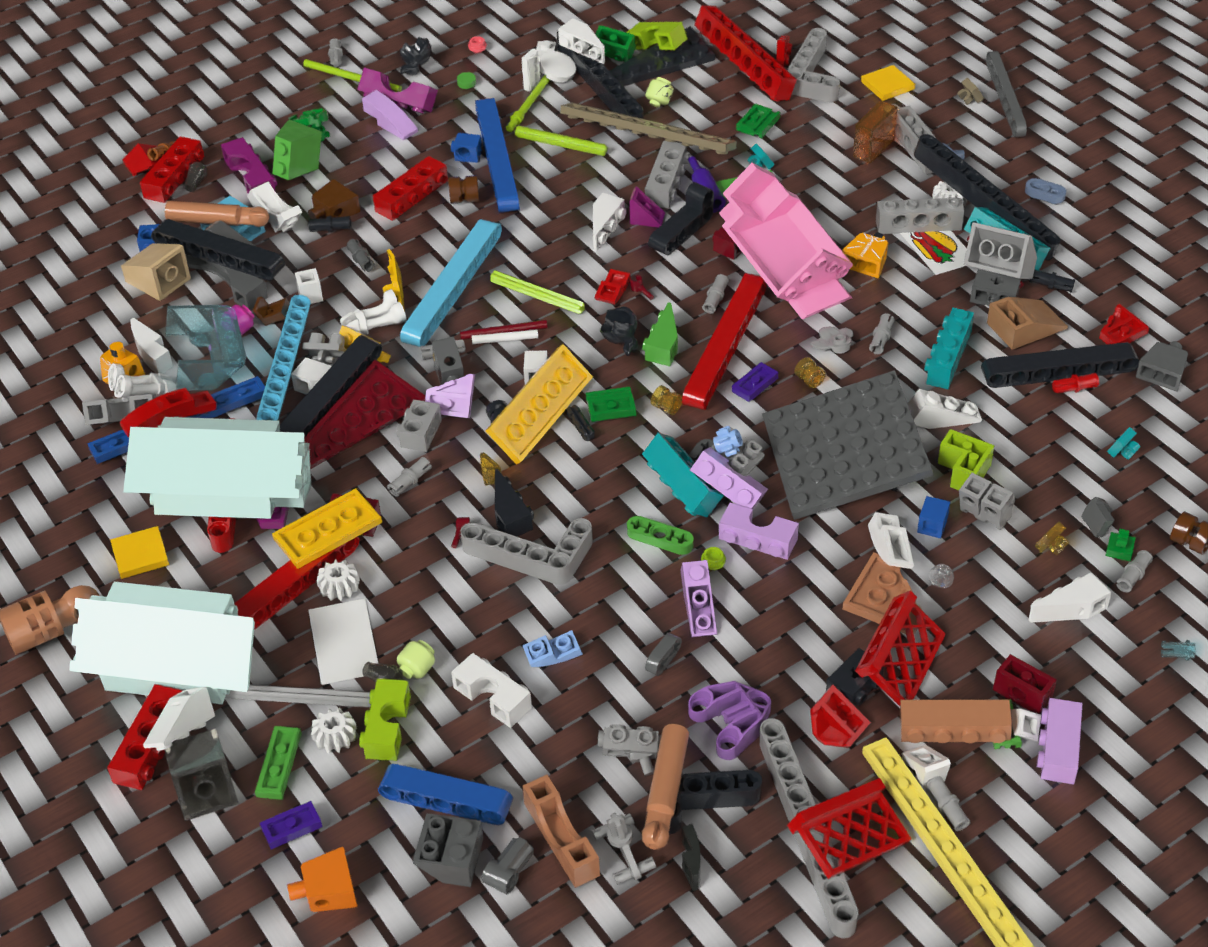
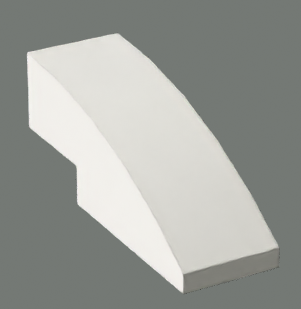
M132 318L130 320L131 329L138 352L143 361L156 374H163L173 367L169 350L164 348L162 336L135 318Z
M875 512L868 524V528L879 556L889 566L912 569L914 563L906 528L900 527L898 516Z

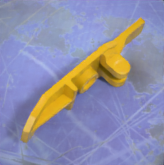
M388 249L389 266L387 267L392 284L385 285L382 289L383 292L392 289L396 299L401 303L405 311L401 272L394 254Z

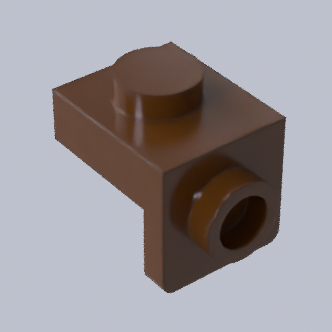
M260 296L256 300L253 312L265 326L277 321L281 322L286 318L290 302L287 298L268 304Z

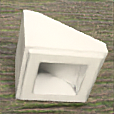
M1010 709L1014 735L1038 741L1041 715L1024 709Z

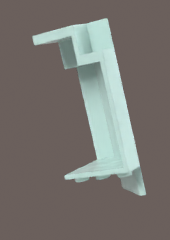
M164 417L161 426L157 428L130 427L123 492L150 493V505H154L155 515L271 519L275 507L304 508L311 487L309 443H305L304 433L280 432L279 421Z
M114 582L107 597L91 595L90 599L75 598V609H78L79 621L78 624H73L72 645H76V654L73 660H70V671L99 674L105 690L149 695L154 684L183 691L189 688L207 687L211 703L223 704L226 694L228 695L230 690L248 691L255 622L251 617L238 616V608L234 604L232 594Z

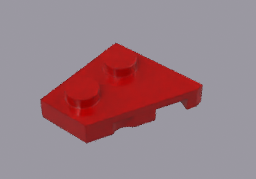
M782 35L777 40L776 61L784 68L789 65L793 44L789 43L790 36Z
M1118 304L1113 315H1110L1107 325H1104L1101 330L1099 339L1106 344L1131 343L1148 334L1149 326L1121 304Z

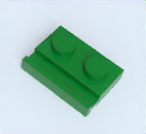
M754 104L736 124V130L747 135H759V138L762 139L780 119V111L775 113L772 112L773 109Z
M631 387L586 392L591 422L636 416V407Z

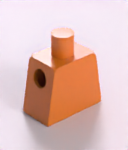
M344 847L337 848L302 863L303 880L287 884L290 901L307 897L312 912L357 907Z

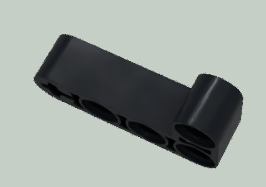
M692 182L686 191V205L651 234L648 246L664 255H670L711 219L714 203L713 190L699 183Z
M754 770L682 774L669 834H675L680 830L682 826V810L756 805L761 800L762 795L761 775Z

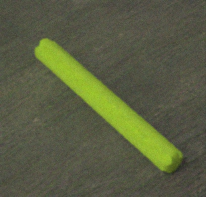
M517 126L515 130V135L519 138L605 156L608 149L605 144L528 127Z
M493 271L490 275L492 283L568 311L581 314L585 309V303L505 273Z

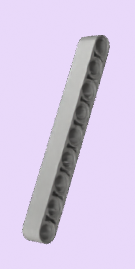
M771 718L761 723L759 744L790 822L800 811L816 804L783 723L778 719ZM811 830L810 833L814 839L823 843L824 834ZM799 832L794 834L831 931L840 938L851 937L857 927L858 908L844 874L841 873L827 879ZM829 839V845H828V846L833 847L832 844H831V841H830V839ZM827 853V860L832 868L838 867L839 861L837 857ZM835 893V894H838L839 896H832V895H830V894ZM839 918H847L848 921H843Z

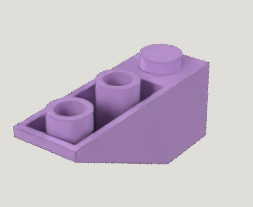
M708 561L684 562L680 571L691 637L717 635Z

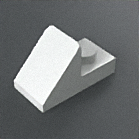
M927 745L901 753L904 763L915 770L917 781L923 790L927 789V783L934 777L941 776L943 781H945L950 767L949 758Z

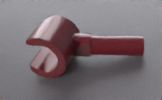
M636 275V281L630 279L632 291H640L650 300L654 298L643 286L642 276Z
M459 517L456 519V534L451 544L452 548H457L461 538V527L470 523V517Z

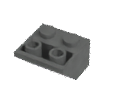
M426 813L413 864L443 883L471 887L483 843L481 821Z

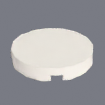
M549 51L540 57V72L542 74L544 72L549 80L567 82L568 79L574 77L576 65L566 54L558 51Z

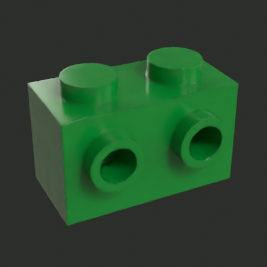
M599 25L595 35L604 45L605 56L619 62H626L631 59L636 49L634 35Z

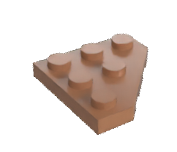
M873 552L844 600L842 609L880 624L893 597L910 590L912 591L907 580H904L900 567L889 566L879 554ZM910 612L911 624L917 625L915 615Z

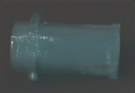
M1190 640L1185 642H1161L1163 649H1172L1161 650L1162 658H1185L1186 661H1189L1190 658H1195V643H1190Z

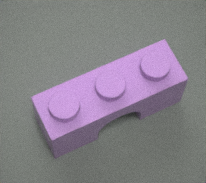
M711 447L704 450L690 471L735 504L754 509L768 489L751 476H743L734 471L728 465L729 460Z
M729 503L719 522V539L788 560L798 540L799 523L775 516L770 525L765 527L755 526L752 524L753 509Z

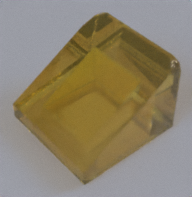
M482 452L480 454L483 482L485 486L494 485L495 470L499 469L501 472V467L487 454Z

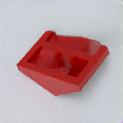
M138 143L122 159L124 165L133 176H136L138 172L151 169L159 161V159L152 161L147 155L150 148L157 146Z
M831 685L810 709L812 733L823 745L849 748L871 723L834 685Z

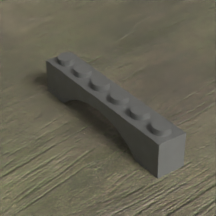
M185 254L188 268L211 272L226 281L232 289L234 302L238 305H245L251 310L254 308L258 297L268 298L267 286L262 278Z

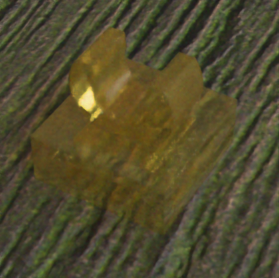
M1058 522L1035 544V547L1042 553L1049 546L1050 551L1058 555L1069 544L1065 537L1060 536L1066 527Z

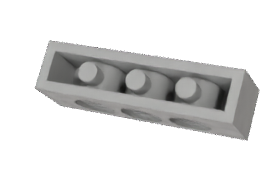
M910 105L893 109L891 112L890 130L924 174L933 173L914 157V151L921 135L929 134L933 137L935 136Z
M663 141L645 187V194L660 208L669 209L671 201H675L676 188H680L681 176L685 174V164L689 163L690 152H687V146L679 142Z
M961 198L877 201L876 225L879 233L895 234L962 230L964 207Z

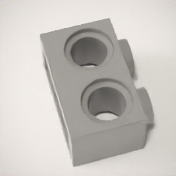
M413 400L410 408H407L402 424H399L396 434L400 440V447L424 452L428 451L442 421L440 404Z

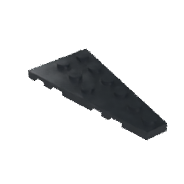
M689 26L684 29L687 40L675 50H660L657 44L611 69L610 72L624 87L715 61V54L695 30Z

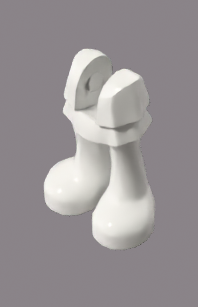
M390 289L384 292L382 304L373 308L357 309L354 312H350L340 319L341 326H348L362 334H369L368 330L376 327L406 322V315L400 302H397L393 290Z
M118 363L111 364L108 371L109 388L111 391H114L117 398H128L129 396L156 394V397L178 389L175 382L167 374L150 373L143 376H129L125 374L123 366Z

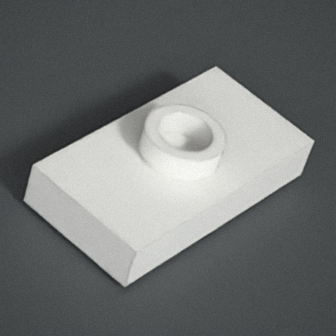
M536 49L530 50L522 57L524 90L528 92L535 88L540 81L539 52Z

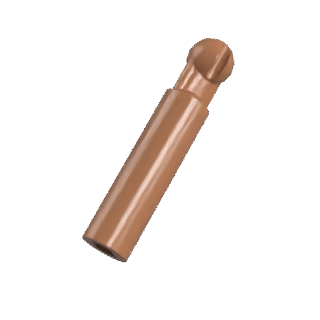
M167 201L165 205L166 219L184 223L213 224L215 221L220 220L227 225L239 226L242 224L262 227L268 223L270 218L268 211L260 206L241 207L240 205L182 201Z
M668 724L662 730L646 808L647 817L645 827L642 830V841L646 847L654 850L663 848L669 841V828L671 818L675 812L689 731L684 726L678 724Z

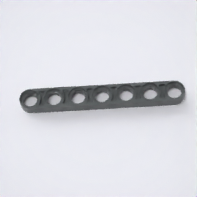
M998 51L987 52V68L1014 137H1025L1027 131L1026 121Z

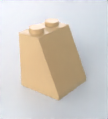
M152 243L121 265L125 282L159 301L191 279L184 247L180 244Z

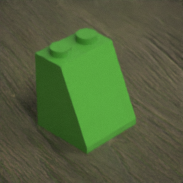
M288 120L275 136L273 174L290 180L318 170L322 131Z

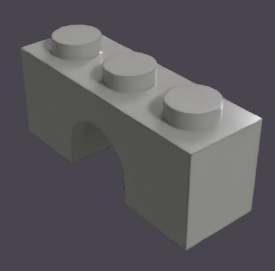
M156 394L82 402L85 425L121 421L139 406L156 398Z

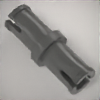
M355 239L348 241L347 248L352 253L353 260L359 263L363 271H371L375 264L369 257L367 249L362 247L357 239L356 241Z

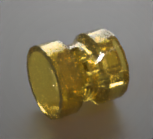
M810 357L803 358L795 367V375L800 379H804L805 384L810 388L818 387L825 380V370L820 366H816V362Z
M661 385L654 391L651 397V405L658 409L663 408L665 413L674 415L682 405V395L676 392L671 393L669 388Z

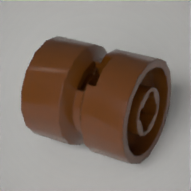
M477 175L466 176L464 179H461L460 176L448 177L451 204L462 203L463 200H466L468 203L479 202Z
M1184 511L1177 519L1171 531L1170 540L1183 546L1189 544V549L1204 555L1208 550V522H1198V517ZM1197 530L1198 533H1197L1196 537H1194L1193 535H1194L1195 531Z

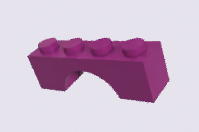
M368 68L363 69L357 89L364 93V97L378 90L391 101L396 102L398 107L407 109V106L413 107L412 111L421 114L424 111L431 113L438 90L417 82H412L404 91L394 92L389 83V76Z
M241 137L221 144L224 161L231 171L242 170L248 172L243 176L247 194L251 189L266 182H269L276 192L275 186H277L275 176L273 174L270 175L267 165L262 164L259 154L254 153L251 143L248 144Z

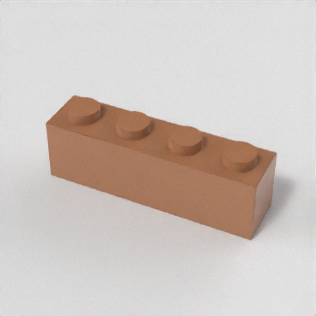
M901 700V742L1002 743L1005 740H1011L1010 700Z

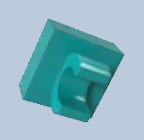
M757 143L750 148L755 155L747 159L749 164L755 163L760 167H763L764 164L768 170L775 165Z
M1129 427L1107 452L1114 458L1121 451L1122 456L1129 460L1140 448L1137 442L1131 440L1137 433Z

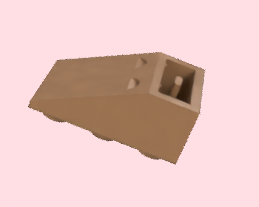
M1006 297L990 303L987 324L1012 350L1068 329V326L1042 300Z

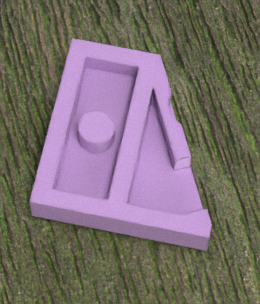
M468 374L462 378L446 382L443 385L427 389L425 401L440 404L441 415L470 418L475 374Z

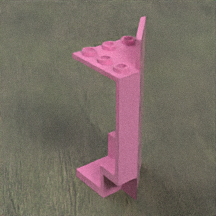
M751 163L723 192L729 203L719 213L725 220L722 227L775 295L788 301L802 320L851 299L852 296L840 283L839 279L848 273L849 269L853 266L852 262L797 195L787 191L772 172Z

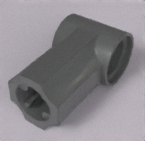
M520 837L513 838L498 859H492L486 865L481 878L482 882L506 895L510 894L517 884L520 871L534 854L533 847Z

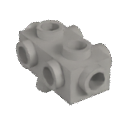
M613 724L610 727H604V730H599L598 746L603 747L602 755L630 757V761L640 762L644 776H648L654 773L650 759H656L661 735H658L659 731H653L650 727L641 726L635 730L626 729L624 725Z

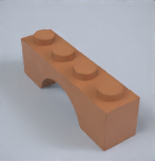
M542 776L523 785L524 805L574 887L576 888L599 877V857L587 837H580L573 828L563 807L560 794L549 776Z

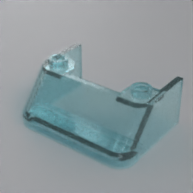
M228 305L167 306L166 336L188 335L189 341L197 347L208 346L211 360H178L176 390L186 388L188 391L217 389L245 365L246 353L234 308Z

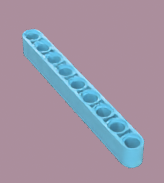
M483 219L476 223L404 324L400 334L402 343L417 347L427 344L499 240L502 231L501 224Z
M295 295L291 298L256 420L279 421L311 304L310 299L304 295Z

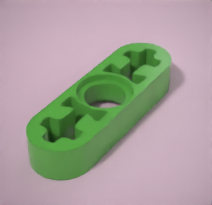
M634 516L627 521V535L633 540L680 555L688 554L693 550V535L686 530L642 516ZM662 532L666 536L664 538H656L654 534Z

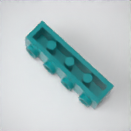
M984 207L974 208L964 228L965 231L970 233L972 223L975 222L1029 235ZM1032 237L1037 255L1035 270H1039L1050 247Z
M952 308L950 315H945L942 326L944 329L939 330L936 340L938 343H934L930 355L932 358H927L924 371L928 372L927 385L949 389L972 332L974 312Z
M658 432L642 453L648 461L647 465L660 475L659 479L673 490V496L686 505L685 510L691 515L708 517L724 496L690 471L695 462L673 437Z

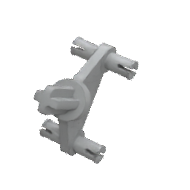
M612 813L611 819L606 820L607 824L592 829L596 841L607 836L612 846L620 848L629 868L613 873L617 885L631 878L637 880L641 878L642 873L656 868L652 857L637 864L635 863L629 847L633 839L630 825H634L630 813L625 816Z

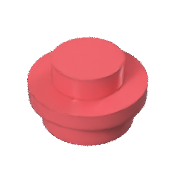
M475 36L470 39L468 48L474 53H481L487 48V43L483 37Z

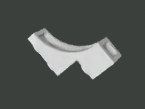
M269 182L251 189L247 195L253 207H264L268 211L270 216L269 222L275 233L280 230L286 232L294 227L293 224L299 221L298 217L302 213L298 205L295 207L287 205L277 195Z

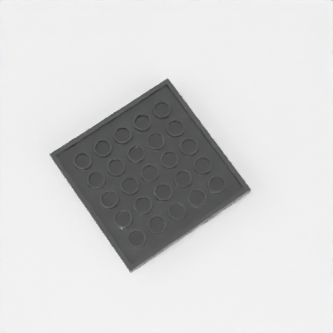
M895 370L762 413L794 520L933 476L930 462Z

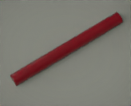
M547 320L460 331V338L465 340L472 339L473 335L548 328Z

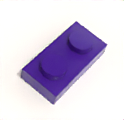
M760 362L732 385V392L750 402L778 379V372Z
M312 801L260 822L262 832L270 849L323 827Z

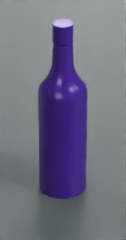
M694 156L689 157L688 162L693 170L692 182L712 189L714 193L713 212L722 210L726 200L708 169L701 168Z

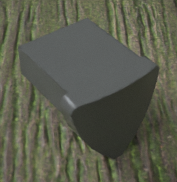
M1094 497L1089 502L1081 516L1094 537H1103L1114 522L1110 514L1112 512L1110 506L1104 499Z

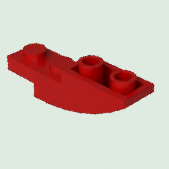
M186 388L178 389L158 396L139 406L120 421V426L129 438L130 427L157 428L161 426L164 417H187L216 410V401L208 390L190 394Z

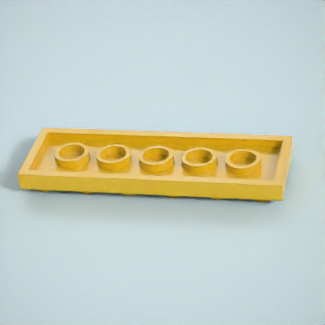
M562 344L485 430L486 433L516 465L519 464L593 376Z

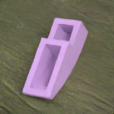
M378 90L362 98L364 112L375 117L378 126L402 140L418 132V128L393 101Z

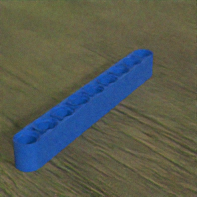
M495 98L475 100L476 114L498 211L502 213L520 210L518 193Z

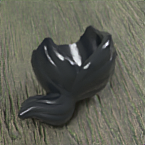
M418 37L414 46L404 43L399 52L406 65L401 67L400 74L416 75L419 73V66L428 62L432 50L427 38Z
M625 306L611 310L608 309L605 322L600 328L603 337L613 344H624L623 350L627 356L638 349V341L634 337L637 328L636 315L630 308Z

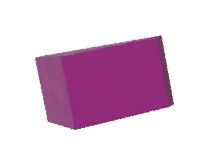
M636 186L630 198V224L660 227L665 212Z

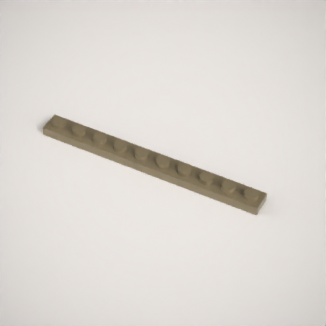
M571 102L561 105L560 113L568 115V118H583L585 122L596 121L600 122L599 125L601 126L612 125L616 126L618 130L629 129L634 134L646 133L651 138L662 137L667 142L679 141L684 146L696 145L701 150H716L718 154H728V151L736 149L737 141L582 104Z

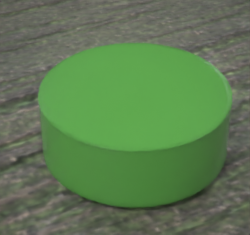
M470 72L461 73L457 76V85L462 89H470L476 85V76Z

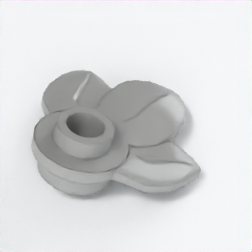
M831 326L823 327L819 330L820 338L812 341L810 345L820 350L832 349L834 353H845L850 349L853 332L849 328L838 330Z

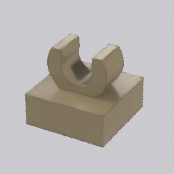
M969 78L961 82L965 89L960 90L958 96L960 99H963L966 105L970 104L973 99L977 103L984 99L978 87Z

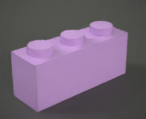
M1049 698L1048 707L1042 708L1040 724H1045V730H1040L1038 745L1043 746V751H1039L1037 757V767L1041 768V779L1074 784L1079 761L1082 703Z

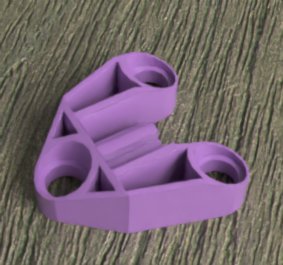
M736 681L706 686L696 691L690 697L688 704V715L695 722H705L722 715L724 722L729 724L718 734L716 739V753L724 760L735 759L760 736L761 723L768 719L771 712V699L766 693ZM755 702H762L765 705H759ZM697 705H703L706 707V709L700 712H695L693 710V708ZM726 742L735 745L727 750L721 748V745Z

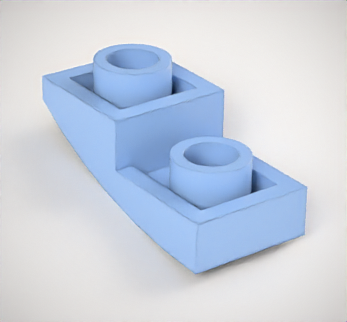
M572 630L551 640H548L545 635L523 645L531 667L553 665L583 655Z

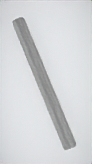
M250 684L247 692L230 690V693L226 694L225 697L228 699L371 707L369 702L370 692Z

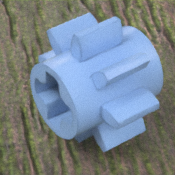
M726 426L716 431L718 436L713 438V442L719 454L725 452L726 457H729L740 451L739 447L743 445V440L737 429L731 430L730 426Z

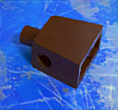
M332 179L312 195L313 208L308 210L311 219L326 218L327 216L347 217L359 213L360 205L357 194L335 179Z

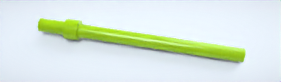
M305 59L303 63L305 67L360 82L361 79L360 74ZM390 83L394 92L402 91V86Z
M546 74L519 110L515 111L511 116V121L506 126L508 132H512L517 125L521 124L525 113L550 81Z

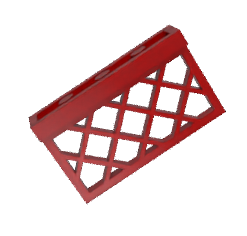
M911 590L893 597L855 670L862 678L869 676L899 706L901 700H914L946 635L915 604L917 596ZM910 612L915 615L917 625L911 624ZM913 629L919 630L920 643L915 642ZM926 629H929L935 635L933 642H929ZM901 630H905L908 643H902ZM917 647L923 648L924 660L920 661ZM892 648H896L899 662L892 661L890 652ZM903 648L910 649L912 661H906ZM913 665L914 667V679H910L908 666ZM894 666H900L903 680L896 679ZM882 667H886L889 681H886L879 674ZM898 684H904L905 698L900 694Z
M880 778L800 811L787 824L792 834L799 832L827 879L894 850L912 840L882 794L886 786ZM877 802L883 811L882 816L871 812L873 803ZM852 812L864 816L863 825L851 820ZM870 819L881 824L880 832L869 828ZM832 821L844 825L843 834L831 829ZM887 827L894 829L900 839L896 840L887 836ZM850 828L862 833L861 841L849 837ZM816 830L823 833V843L815 840L810 831ZM868 836L879 840L878 849L867 845ZM830 837L842 842L841 850L828 846ZM847 845L859 849L858 858L846 853ZM827 853L839 858L838 867L832 868L827 860Z

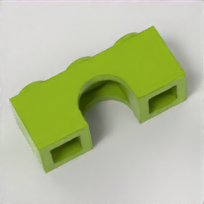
M638 22L626 32L634 35L635 50H646L658 43L660 50H675L687 40L682 22Z
M377 679L375 689H371L369 697L371 708L365 712L364 722L366 729L365 732H361L359 740L360 748L364 749L366 759L397 761L402 740L399 723H389L386 721L394 717H407L411 698L408 681Z

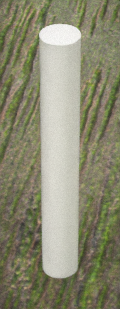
M538 330L473 335L472 344L538 338Z

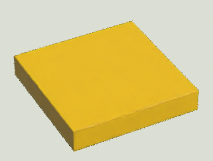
M894 65L861 76V82L882 101L915 89V83Z
M158 526L110 539L121 579L169 565Z

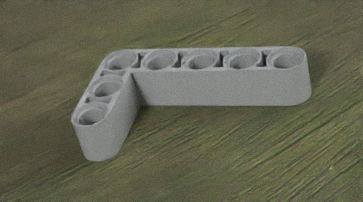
M814 28L809 32L787 69L797 79L791 95L830 103L838 100L840 80L834 76L813 72L826 50L827 32L825 29Z
M578 518L571 522L555 549L477 523H467L460 530L462 548L466 554L557 585L566 584L571 580L593 543L591 522L584 518Z

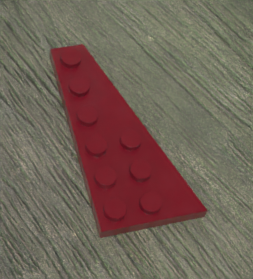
M374 360L305 437V443H309L310 469L404 417L406 409L410 408L413 400L425 401L426 395Z

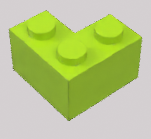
M950 429L940 444L938 464L953 469L950 487L959 490L971 473L984 478L992 464L995 445Z

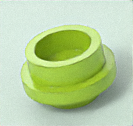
M717 547L707 548L701 556V561H708L709 570H718L726 563L725 554Z

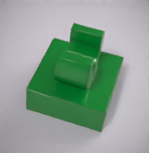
M1119 529V533L1111 532L1105 556L1131 561L1136 537L1129 536V530Z

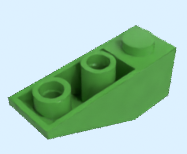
M670 302L667 303L664 310L660 311L657 323L652 325L650 336L644 339L642 350L645 351L646 361L671 366L678 353V335Z

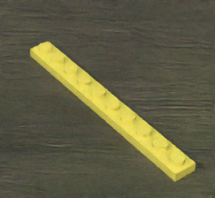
M887 737L864 746L862 754L877 776L882 780L886 789L995 947H1034Z

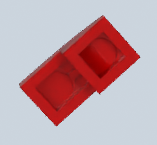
M610 269L605 281L600 283L594 297L595 300L616 304L630 282V273Z

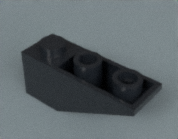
M496 469V526L501 532L518 537L533 530L532 519H534V513L530 506L524 504L519 491H515L512 488L509 478L503 476L499 469Z

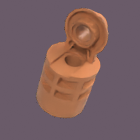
M80 585L69 589L62 598L51 602L47 592L44 590L0 609V623L15 655L64 634L63 628L75 623L78 624L79 612L75 609V598L90 599L91 595L100 596L98 592L90 586Z

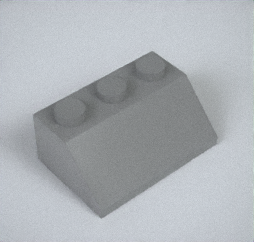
M972 223L963 265L1019 279L1033 278L1037 255L1031 235L980 223Z

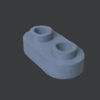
M1038 178L1029 179L1025 187V193L1030 197L1044 200L1051 204L1062 203L1067 192L1065 187Z

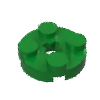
M312 109L304 111L300 117L295 114L289 117V120L315 128L321 126L322 122L328 121L327 109Z

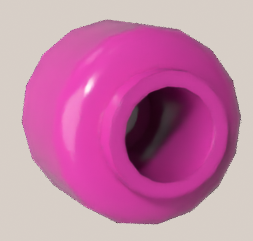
M235 304L222 315L224 323L222 328L230 336L234 334L241 337L254 326L253 319L255 316L245 305Z

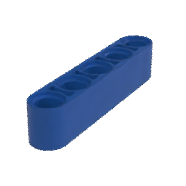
M390 764L378 788V792L384 798L467 819L479 820L492 825L504 824L513 802V796L504 789L399 764Z

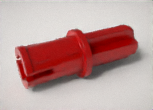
M1096 373L1083 376L1075 374L1071 378L1054 380L1052 382V389L1056 393L1075 391L1077 393L1082 389L1098 387L1099 377Z

